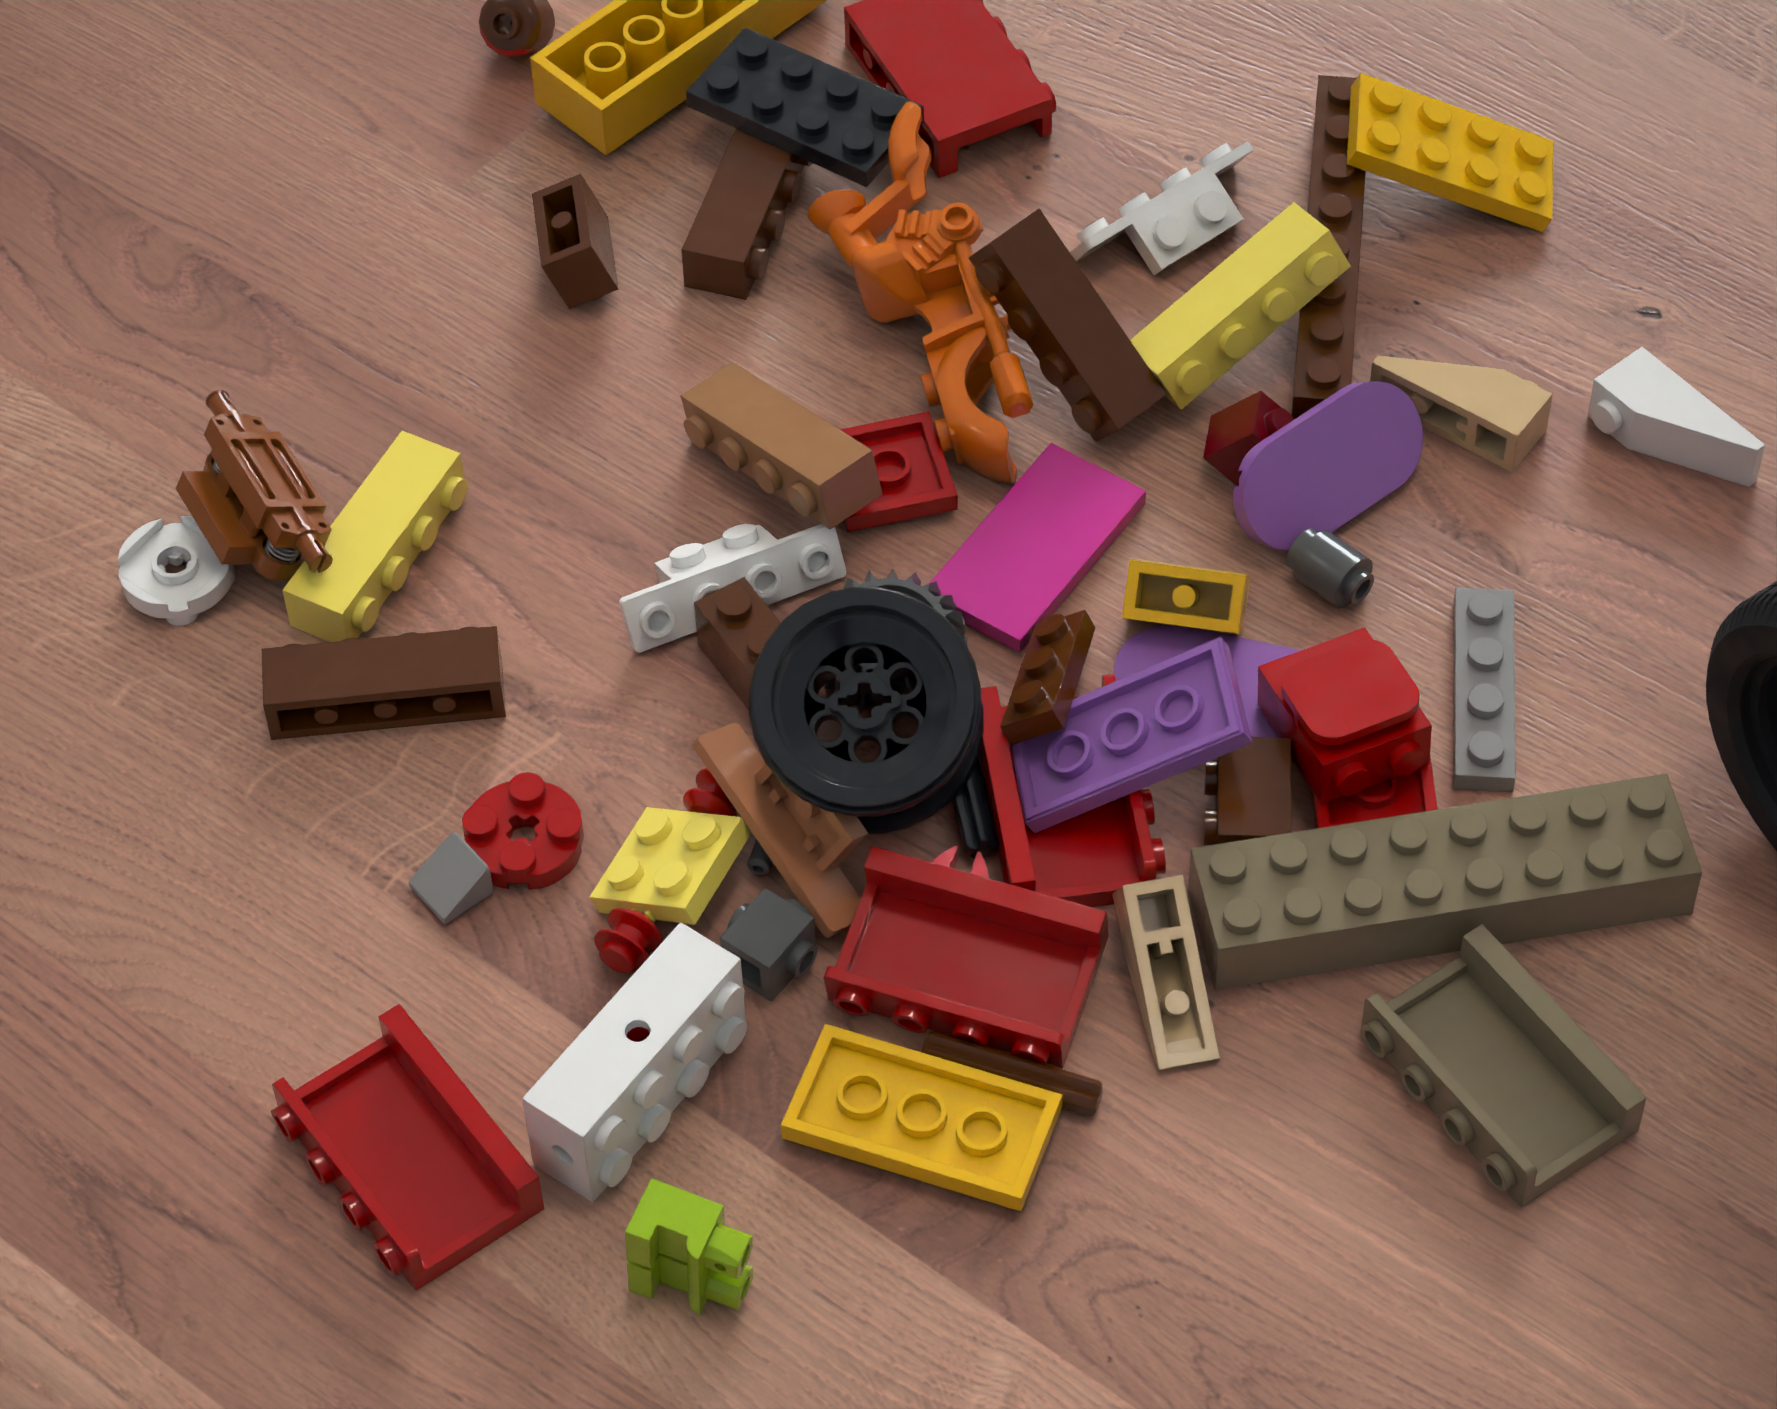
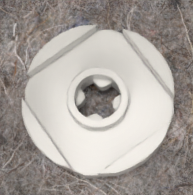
M180 516L182 523H171L163 526L162 519H158L141 526L123 543L118 557L120 566L118 575L127 601L138 611L151 617L165 618L168 623L175 626L192 623L199 613L217 604L226 595L236 579L235 565L221 564L192 516ZM184 561L187 562L186 569L181 572H166L165 566L169 563L179 566Z

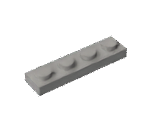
M1456 587L1453 607V789L1513 792L1516 779L1514 590Z

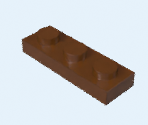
M1086 610L1067 616L1055 614L1034 626L1000 726L1011 745L1064 729L1096 628Z

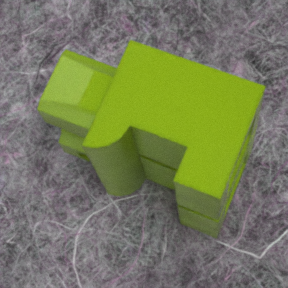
M650 1179L625 1230L629 1291L653 1299L661 1283L687 1292L689 1306L698 1315H701L708 1299L738 1310L753 1279V1267L746 1265L753 1247V1236L724 1226V1205L659 1180Z

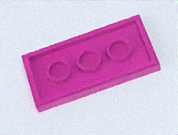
M1050 443L930 583L937 582L938 588L941 590V596L952 595L953 601L956 604V611L962 612L965 624L1020 653L1029 643L1034 626L1056 611L1145 505L1146 491Z

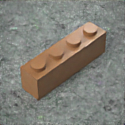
M733 362L680 395L687 418L684 420V428L690 440L701 449L707 448L722 458L730 469L742 471L757 481L765 492L769 494L775 493L786 500L803 517L810 516L831 530L882 495L873 451Z

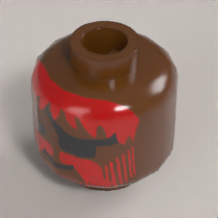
M487 0L480 12V33L486 45L499 55L517 57L535 54L545 48L553 36L555 28L554 11L548 0Z

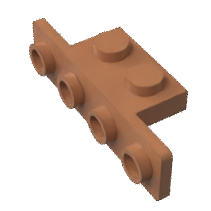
M734 722L700 735L692 744L694 750L743 818L800 903L814 917L815 924L821 933L829 938L848 930L861 898L841 871L839 865L869 834L858 817L825 811L794 794L779 781L767 766L761 754L738 723Z

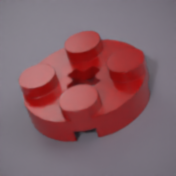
M520 773L515 775L510 782H505L489 789L464 812L462 817L464 840L487 864L491 873L492 885L509 889L508 883H528V890L550 886L573 870L582 853L581 843L584 834L581 811L577 803L566 791L554 784L544 782L541 776L535 773ZM518 828H534L536 838L531 841L524 837H519L514 841L510 839L513 836V831Z

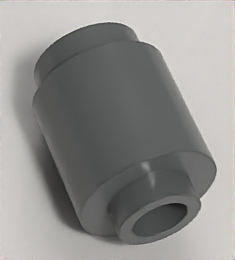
M1314 528L1306 529L1295 539L1287 553L1286 565L1293 570L1294 578L1338 608H1344L1351 603L1358 604L1367 596L1373 586L1374 576L1371 574L1373 569L1372 561L1327 530L1319 532Z

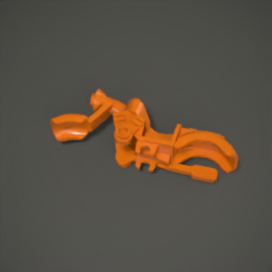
M909 101L904 104L897 114L890 129L888 139L889 167L893 183L867 205L865 197L858 191L846 189L827 192L813 202L809 207L807 217L818 230L830 235L839 253L853 270L861 301L871 318L881 323H889L920 315L931 326L932 332L922 337L930 372L920 376L929 407L940 405L943 418L934 420L943 453L953 450L958 465L964 463L984 477L999 482L1015 484L1017 468L1010 459L1008 451V429L1003 422L987 416L977 405L993 381L1003 413L1011 418L1028 414L1033 407L1032 397L1020 359L1015 353H1011L1006 339H1009L1008 330L1011 329L1008 323V315L999 317L994 305L1000 303L994 294L989 293L980 284L975 273V267L968 258L973 255L971 245L977 241L980 233L984 231L980 217L967 204L961 202L951 203L944 207L943 210L932 209V211H926V214H921L918 210H912V214L907 213L927 196L926 174L931 162L929 146L918 134L922 122L921 108L916 103ZM894 224L885 242L877 243L875 239Z

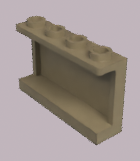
M1483 924L1463 936L1460 957L1388 1002H1385L1377 993L1365 999L1361 1034L1367 1047L1375 1056L1379 1058L1385 1057L1400 1073L1402 1082L1409 1094L1419 1102L1425 1101L1441 1119L1442 1126L1448 1137L1460 1147L1466 1146L1482 1164V1169L1489 1182L1501 1192L1507 1191L1521 1208L1639 1131L1646 1097Z

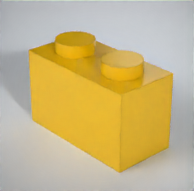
M1137 559L1129 560L1122 618L1239 634L1244 629L1251 575Z

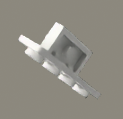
M1248 141L1234 150H1231L1227 143L1219 146L1200 160L1204 166L1201 170L1191 175L1185 167L1159 184L1163 193L1150 200L1144 192L1118 209L1122 218L1109 225L1103 217L1077 234L1081 243L1070 254L1078 262L1126 232L1152 274H1158L1236 226L1244 219L1217 176L1234 167L1253 151L1252 146Z
M741 524L727 529L722 535L723 538L704 545L691 543L675 548L670 552V557L654 563L659 584L624 596L619 601L632 648L636 652L641 653L697 632L694 602L743 577L746 578L766 605L844 577L847 571L835 527L830 530L819 524L777 540L759 524Z

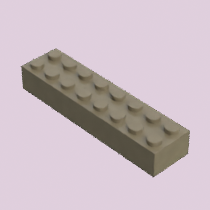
M1660 774L1191 848L1188 891L1214 989L1219 990L1461 951L1463 936L1481 924L1501 944L1692 914L1702 876V869L1668 774Z

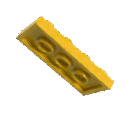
M1363 73L1358 75L1351 86L1347 165L1543 232L1551 222L1553 213L1554 141L1501 123L1487 116L1453 106L1439 99L1405 89L1388 81H1383Z
M825 1024L781 1123V1138L1021 1212L1060 1115L1063 1095Z

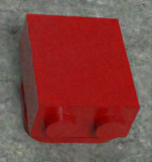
M1365 627L1258 666L1257 705L1278 738H1291V758L1321 804L1343 796L1356 795L1367 787L1396 776L1412 774L1420 767L1430 764L1432 725L1419 707V689L1392 649L1383 642L1373 640Z

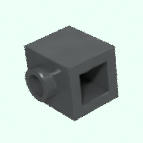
M764 888L750 905L745 903L735 911L728 923L727 930L720 937L721 947L741 959L743 984L771 1002L794 976L800 978L806 974L814 963L818 952L814 917L811 916L810 912L800 902L792 898L783 899L767 888Z

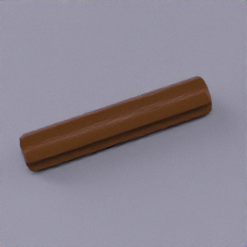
M936 1031L928 1034L921 1050L925 1054L1062 1094V1109L1078 1114L1093 1116L1101 1102L1103 1089L1102 1083L1099 1080Z

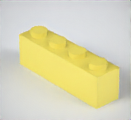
M1293 202L1130 341L1167 393L1166 397L1182 410L1350 268L1351 265L1330 230Z
M405 431L400 432L331 524L332 530L324 546L332 556L331 566L321 573H318V570H316V573L310 571L307 562L304 561L282 590L290 626L328 642L358 638L362 632H367L373 627L380 607L392 591H397L402 587L408 576L409 567L422 550L426 551L432 546L436 539L438 528L449 512L457 510L463 503L468 484L467 480L464 479L461 453Z

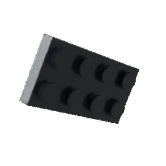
M746 27L686 91L687 107L864 187H868L888 164L890 129L901 108L906 102L911 101ZM916 103L921 108L922 125L924 122V106Z

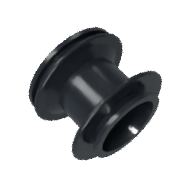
M851 587L821 595L800 606L779 624L766 640L754 665L749 686V718L754 740L767 766L784 786L802 800L825 811L858 817L869 834H885L906 829L932 817L952 801L967 782L976 764L984 732L981 685L975 661L964 639L948 619L927 603L906 593L880 587ZM862 663H877V667L871 673L864 671L857 673L852 668V666ZM896 676H905L912 679L917 685L911 693L903 695L893 690L891 683ZM836 679L839 681L840 689L837 693H833L829 698H823L818 695L828 680ZM869 693L872 694L875 704L882 706L873 707L870 718H860L858 709L850 706L860 704L861 695ZM902 717H910L917 721L919 727L914 736L900 738L893 732L894 723ZM827 720L836 721L842 726L840 736L831 742H825L817 737L819 727L822 722ZM871 740L880 745L881 753L874 761L864 762L855 755L856 748L863 741Z

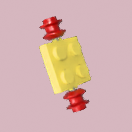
M708 768L700 770L696 775L698 788L687 790L683 796V803L687 811L646 807L590 895V899L599 913L608 914L607 921L612 929L598 931L594 937L595 945L599 950L601 960L617 972H636L649 958L646 951H655L663 942L662 935L654 924L655 920L692 925L697 923L751 835L743 818L737 817L735 812L737 810Z

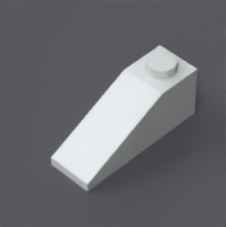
M1640 347L1594 379L1588 417L1593 420L1602 432L1613 436L1627 449L1747 487L1757 482L1765 444L1645 348Z

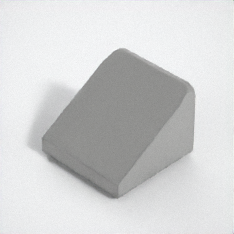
M456 832L444 839L408 881L409 887L444 925L494 893L489 867Z

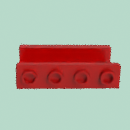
M863 0L844 7L845 45L869 80L877 86L924 106V122L920 126L918 134L929 146L931 152L930 167L938 178L958 171V149L1028 122L1031 123L1041 138L1052 134V113L1056 111V100L1051 87L1046 82L1041 83L1031 69L1026 53L1022 49L1016 50L1007 37L1006 29L1001 19L997 16H991L984 6L983 0Z
M1115 674L1102 675V687L1116 681ZM997 686L981 688L984 732L982 734L979 756L999 842L998 853L1004 883L1088 907L1113 905L1112 893L1123 885L1155 880L1157 874H1165L1166 861L1162 839L1160 837L1151 838L1148 826L1155 823L1154 803L1150 789L1138 790L1037 833H1034L1026 825L1010 743L1000 727L1007 706L1001 707Z
M871 846L864 865L866 886L836 966H828L823 977L828 1000L833 1001L834 1005L840 1010L852 1015L867 1016L871 1012L892 1018V1021L897 1026L910 1032L926 1033L930 1029L985 1047L988 1046L1009 1052L1012 1055L1042 1064L1063 1068L1109 937L1107 912Z
M398 1004L378 1016L383 1037L296 1090L292 1089L284 1077L274 1082L272 1087L277 1107L271 1110V1114L277 1127L290 1143L299 1139L308 1152L305 1153L306 1162L320 1184L325 1187L332 1182L342 1195L339 1198L340 1206L353 1227L358 1231L367 1227L377 1240L373 1243V1246L386 1270L392 1276L401 1272L414 1290L417 1291L544 1210L539 1176L403 1007Z

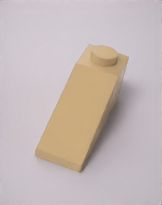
M1379 355L1372 362L1370 381L1387 382L1404 391L1416 406L1423 428L1511 473L1547 431L1553 394L1540 388L1534 382L1524 380L1504 369Z
M1183 875L1121 886L1112 895L1124 955L1157 1071L1219 1059L1220 1056Z

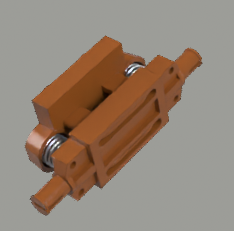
M219 389L211 392L206 398V405L210 408L214 417H211L204 436L212 451L207 455L203 471L182 472L176 490L222 565L252 564L261 575L273 581L290 580L304 561L307 562L310 571L316 573V570H318V573L327 570L331 566L333 559L324 547L332 530L323 516L326 504L280 432H269L260 417L243 414L240 410H237L226 390L222 389L221 393Z

